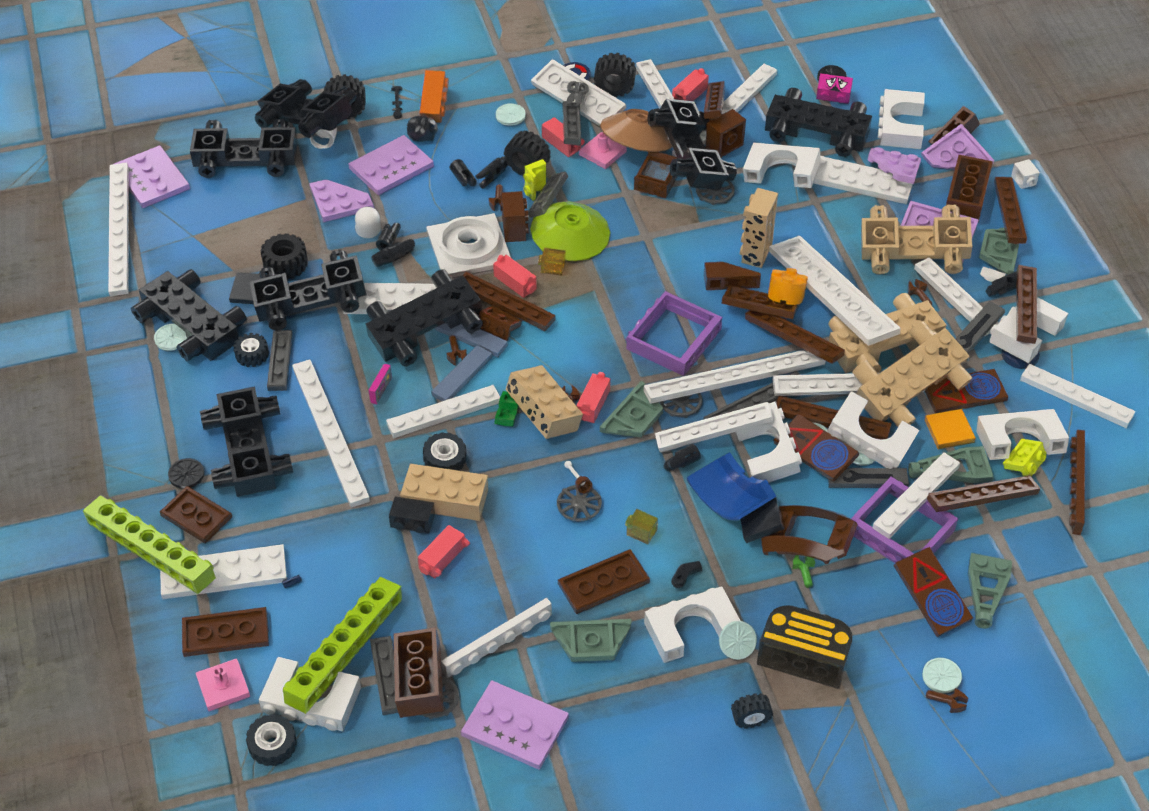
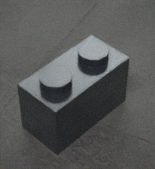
M395 496L389 513L390 527L398 530L415 531L417 533H430L435 516L434 502Z

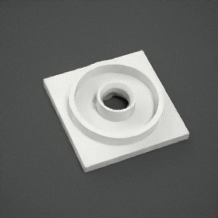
M495 213L477 217H459L447 223L427 226V233L439 269H445L451 278L462 276L465 272L472 274L494 269L493 263L497 261L499 255L511 257ZM471 239L476 240L474 243H469V244L463 243V242H467V241H469V240H471Z

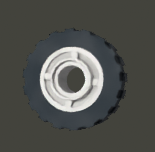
M444 432L436 433L424 443L423 462L425 466L459 471L466 463V445L457 435Z
M270 714L264 715L259 719L257 718L249 726V730L246 733V743L251 757L257 763L264 764V766H276L279 763H284L295 752V746H297L296 734L292 723L290 724L289 720L281 715ZM270 738H276L273 742H267Z

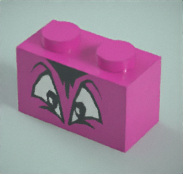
M820 73L816 99L849 104L853 78Z

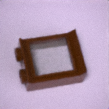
M648 152L645 161L634 177V190L667 198L677 177L670 174L669 167L671 161L677 157L660 152Z

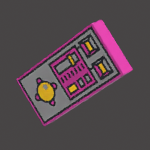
M384 363L369 388L370 402L373 404L378 403L392 378L391 365Z

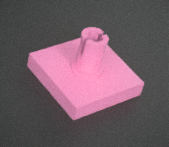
M601 132L579 150V155L607 169L627 152V147L612 141Z
M237 659L196 672L208 712L250 697Z

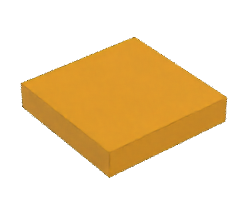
M962 409L925 416V423L937 449L975 442L976 437Z

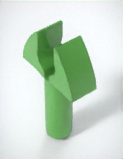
M795 555L792 569L801 570L804 585L806 588H810L813 586L809 568L815 567V560L804 556V564L800 561L799 555Z

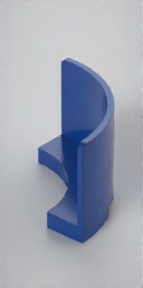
M730 452L687 477L688 483L699 498L712 511L728 520H739L777 497L767 479L760 480L753 476L750 478L745 476V470L736 462Z

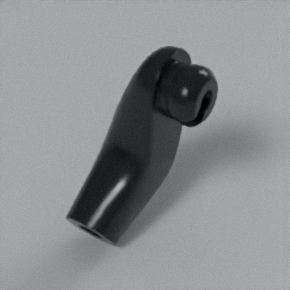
M700 561L681 564L672 578V585L675 588H682L690 575L702 571Z

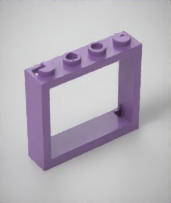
M665 291L660 298L656 299L654 305L647 309L645 316L637 321L635 328L628 332V336L625 339L627 341L626 349L685 376L721 331L722 317ZM666 309L705 327L681 358L641 340Z
M890 477L851 519L858 524L854 534L855 538L896 563L914 553L892 539L886 538L863 521L889 493L899 498L909 488L902 482ZM927 500L917 511L943 526L923 548L930 547L932 552L935 553L955 531L958 518L947 511L936 513Z

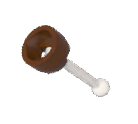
M566 461L564 466L576 477L575 486L580 493L589 492L592 488L591 480L586 476H579L572 467L571 461Z

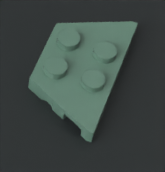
M1004 228L985 230L979 258L1009 275L1014 272L1019 244L1007 242Z
M640 381L600 426V432L642 438L663 414V407L659 402L650 404L644 393L645 383Z
M631 619L550 622V630L571 662L615 660L631 628Z

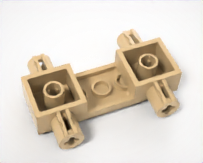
M875 205L870 209V218H862V260H871L872 272L875 274L889 272V259L927 258L944 259V268L947 273H960L963 270L962 259L971 258V217H960L958 206L947 205L941 210L942 217H934L933 226H898V218H888V210L884 205Z
M902 293L893 301L897 311L886 314L900 327L899 335L868 346L837 316H834L828 323L833 331L830 333L829 342L845 349L844 356L837 360L845 373L853 371L866 360L877 373H880L881 366L878 363L880 352L906 344L911 351L919 346L909 334L911 329L918 323L924 321L935 334L946 328L947 325L928 300L915 304L908 293Z
M922 321L909 332L919 344L917 348L879 374L867 360L859 364L852 371L862 384L856 394L868 400L864 409L873 419L886 421L890 418L897 427H899L902 421L911 425L915 422L916 418L906 406L912 398L932 384L936 385L945 378L958 391L973 380L972 376L963 367L970 357L969 354L946 328L935 334Z

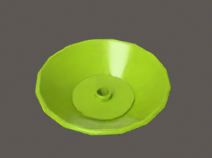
M570 201L551 204L545 214L533 217L530 227L533 241L543 252L556 259L566 261L587 260L600 254L608 245L610 238L608 223L598 211L585 204Z

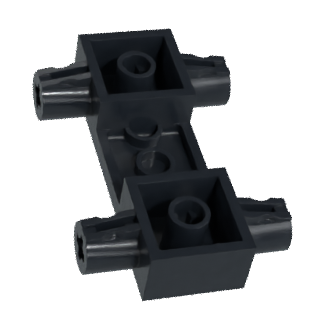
M299 79L289 85L280 83L257 101L261 110L255 114V121L259 127L268 128L276 119H284L288 123L298 124L301 134L306 138H310L320 129L331 131L342 121H345L353 113L350 105L357 97L350 87L344 86L333 93L323 91L312 100L306 98L312 92V87L305 79Z
M793 87L787 90L785 96L774 95L766 114L765 131H770V138L774 142H783L786 135L797 137L800 129L803 128L830 134V145L836 146L835 152L838 156L847 157L851 155L852 150L863 152L872 121V115L866 114L867 107L864 103L854 102L850 110H844L801 100L802 92L798 88Z
M665 99L660 109L657 108L649 111L647 117L649 126L665 129L677 156L670 163L669 169L672 176L686 177L691 188L720 190L725 181L735 179L737 174L735 164L722 160L717 150L705 148L700 134L702 131L707 130V122L710 120L709 118H704V113L698 110L694 101Z
M276 119L273 122L272 128H261L260 138H229L228 128H222V124L217 120H208L205 128L193 129L190 146L193 167H199L198 173L204 178L213 177L216 172V166H267L269 175L280 177L284 174L285 165H295L298 144L295 127H289L290 125L286 120Z
M334 250L330 254V262L321 264L323 275L288 283L286 273L277 275V271L270 266L268 268H261L262 270L259 272L260 279L250 281L254 308L259 322L268 320L270 329L279 331L287 326L286 315L340 302L341 309L344 312L352 313L359 308L358 297L367 295L357 255L348 257L344 250Z
M189 269L177 278L169 271H166L140 288L141 301L131 307V312L140 323L155 316L164 323L171 320L186 333L187 339L176 346L181 357L189 361L193 357L203 354L212 361L234 346L235 341L239 337L237 327L245 323L247 318L243 310L238 306L233 307L222 315L192 291L201 283L200 278L192 269Z
M440 269L431 277V281L436 289L389 312L380 301L373 302L367 307L366 312L371 321L365 323L368 337L385 362L397 357L402 366L407 367L413 364L417 359V354L413 350V348L418 346L417 337L444 323H447L450 329L462 324L465 330L471 334L481 328L483 322L478 316L482 310L481 300L463 275L453 280L445 269Z
M255 386L216 394L218 405L211 409L200 411L203 430L223 427L230 464L211 470L214 489L234 486L237 497L276 489L274 477L293 473L290 454H283L281 456L269 455L262 418L281 415L277 396L257 397Z

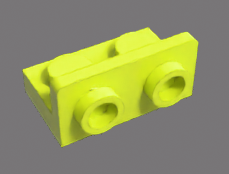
M543 159L525 166V174L523 175L525 186L523 190L525 195L529 196L532 201L536 200V192L542 190L546 185V162Z
M1021 439L1010 453L1009 458L1004 460V469L1020 471L1023 476L1030 475L1032 477L1046 459L1043 442Z

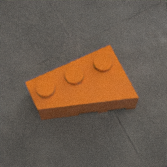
M425 70L420 115L431 117L436 123H441L442 116H445V102L447 101L449 78H446L445 71Z

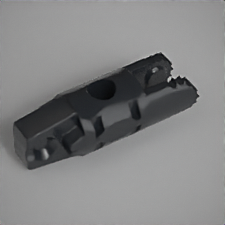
M505 156L496 158L475 175L477 179L485 178L479 183L482 189L505 171V168L508 166V162L504 158Z
M407 239L383 248L372 255L371 260L375 267L401 259L413 251L415 241Z
M1017 271L992 281V285L988 286L985 291L989 297L996 294L1003 295L1017 289Z

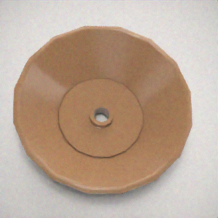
M629 109L604 118L600 124L603 133L607 137L625 147L647 152H661L672 148L664 128L649 126L647 121L648 111Z

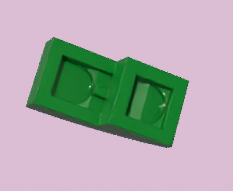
M503 391L499 399V408L495 415L494 424L513 427L519 405L507 391Z

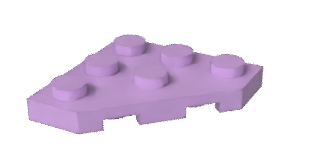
M962 124L921 153V156L933 168L955 170L958 155L989 160L994 163V159Z
M876 147L871 148L868 161L871 163L876 162L878 168L885 173L891 172L895 180L914 184L921 158L913 154L904 155L898 151L889 152Z
M329 180L309 183L323 222L355 215L363 207L374 208L368 193Z

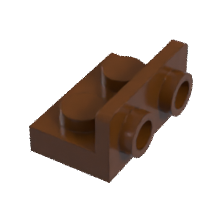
M494 306L481 310L479 314L483 322L480 329L506 341L509 339L510 332L519 328L522 320Z

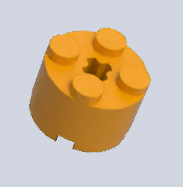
M787 268L786 271L774 269L771 273L768 297L780 303V300H784L788 305L801 304L805 296L808 277L799 275L797 270L793 268Z

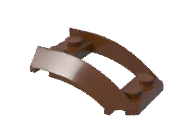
M801 505L780 506L784 530L761 538L764 555H768L769 552L801 555L829 564L831 559L835 557L840 559L847 555L858 524L843 514L824 508ZM797 516L819 517L834 521L835 525L827 545L809 539L790 536Z

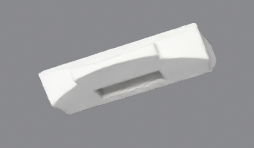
M983 267L980 273L984 279L990 282L1006 275Z

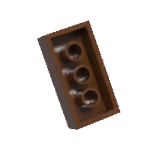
M958 155L946 206L956 205L959 207L960 215L979 220L993 161Z
M436 627L394 633L395 703L400 718L443 711L441 646Z

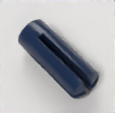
M300 575L283 581L282 584L284 588H287L302 580Z

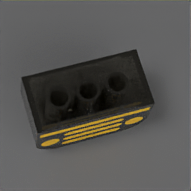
M790 605L780 606L774 609L767 619L759 643L757 665L840 689L853 638L852 632L843 621L832 618L829 615L815 613L806 608Z

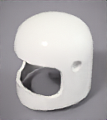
M337 127L331 131L320 129L316 132L321 138H329L328 144L321 145L315 142L312 136L310 137L311 144L318 149L331 147L335 141Z
M363 207L356 212V233L362 238L377 236L381 230L378 211L372 207Z

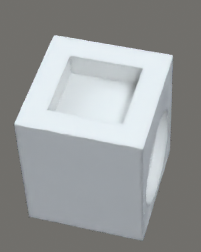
M1028 159L1014 163L1011 176L1019 187L1024 189L1037 185L1040 172Z

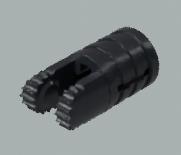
M456 159L450 164L449 169L462 186H467V183L470 186L476 185L475 177L461 159Z
M394 223L392 227L390 224H385L376 241V247L379 250L393 245L401 229V224Z
M690 444L684 449L675 452V456L665 461L663 466L667 471L679 467L685 468L691 463L700 460L701 454L694 444Z

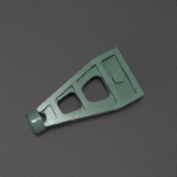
M984 446L965 447L946 453L955 460H966L969 470L968 472L955 471L947 480L968 483L992 482L993 474ZM942 454L922 459L918 462H910L908 466L910 478H919Z
M975 553L970 555L968 578L976 617L975 625L979 628L987 629L992 626L994 613L1011 577V560ZM979 576L997 579L998 583L995 588L983 587L980 585ZM980 594L994 597L992 605L980 603Z

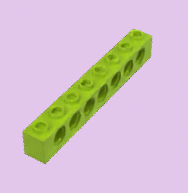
M100 495L82 510L88 524L193 592L199 594L216 579L211 562L199 558L194 551H188L180 542L172 541L167 534H161L151 524H145L140 517H134L124 507H118L113 500H107Z
M379 577L375 583L370 585L366 594L358 599L357 604L346 613L341 623L336 624L329 637L323 639L316 652L311 653L303 667L298 668L291 681L285 683L282 691L285 704L305 714L312 708L336 679L338 672L343 671L402 600L400 585L382 577Z

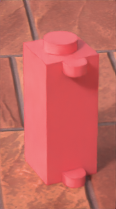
M702 68L699 70L695 69L673 88L672 96L675 100L694 101L708 88L709 75L705 74Z
M555 117L542 124V138L567 157L577 153L585 143V140L581 138V145L564 144L563 123Z
M499 255L497 261L493 263L494 277L521 297L525 298L537 289L536 276L508 255Z
M603 372L592 374L576 405L583 413L582 421L595 423L610 392L611 378L605 377Z
M448 525L418 556L420 571L434 579L439 577L448 564L465 547L469 546L470 542L465 538V534Z

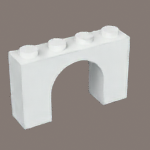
M885 89L884 96H880L879 116L881 117H879L878 127H881L878 130L881 146L921 149L924 125L900 123L893 117L897 115L922 116L925 93Z
M753 143L743 168L744 182L761 184L769 167L778 163H789L796 166L793 173L794 187L812 188L821 162L820 148Z
M1037 297V327L1056 336L1064 328L1069 313ZM1014 306L1008 315H1004L999 324H995L990 331V343L1027 363L1038 354L1042 342L1041 339L1037 338L1035 344L1016 341V307Z
M851 391L831 422L827 432L885 468H897L919 430L902 421L894 435L888 439L879 440L868 436L859 425V416L868 400Z
M775 402L769 403L773 422L736 432L739 442L759 435H771L779 440L778 446L772 452L747 460L751 476L760 480L767 479L768 483L801 472L799 464H802L799 452L795 453L794 451L796 449L794 439L788 436L790 434L787 422L783 423L782 421L785 419L782 408L778 409Z
M1054 409L978 416L976 432L990 460L1009 458L1011 441L1008 434L1016 432L1028 433L1038 438L1040 442H1043L1047 455L1067 452L1069 437Z
M722 586L710 588L706 592L697 595L692 594L687 598L671 601L666 605L652 607L645 611L644 624L663 663L684 656V643L675 627L681 619L688 616L705 618L713 625L719 637L727 624L733 621H740Z
M278 657L259 698L261 711L267 715H281L290 721L298 720L311 726H322L331 731H344L361 690L359 676L338 672L330 693L321 701L316 702L305 714L285 704L282 692L285 683L291 681L295 676L299 663Z

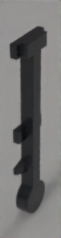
M392 86L391 91H395V101H392V105L396 107L392 109V111H395L393 113L395 119L402 117L400 111L403 108H399V104H402V101H399L398 92L402 90L401 86Z

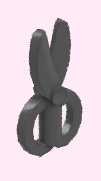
M576 81L569 82L567 91L571 94L567 98L566 105H571L574 100L576 105H580L582 95L588 93V85Z

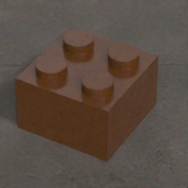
M734 109L723 113L722 117L707 122L705 148L717 150L720 157H723L743 146L746 119Z
M522 191L502 192V221L505 243L526 241V234H529L528 223H525L529 221L528 210H524L527 209V199L523 198Z

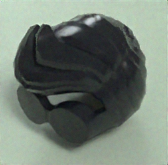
M425 115L410 118L407 123V135L410 139L422 142L434 141L435 134L438 131L434 119Z

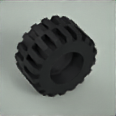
M609 53V55H603V58L600 57L596 63L594 73V85L614 97L619 95L622 97L624 94L630 93L636 76L635 63L631 62L632 59L630 57L627 58L624 54L619 55L620 53Z
M346 74L330 78V82L327 81L326 86H324V91L333 93L344 86L350 87L355 92L357 98L350 105L353 113L347 119H350V117L355 118L357 114L360 115L366 105L365 87L362 81L359 82L357 77L353 78L352 75L346 76Z
M524 130L523 132L519 131L507 144L504 149V158L514 172L516 171L519 175H524L526 165L542 159L547 164L551 158V151L548 149L549 146L545 143V140L541 139L538 134L535 135L534 132Z
M285 233L284 235L277 234V236H271L261 246L263 268L270 266L277 271V275L286 273L287 280L288 278L294 279L295 276H300L301 272H304L308 266L305 243L294 234L289 235V233Z

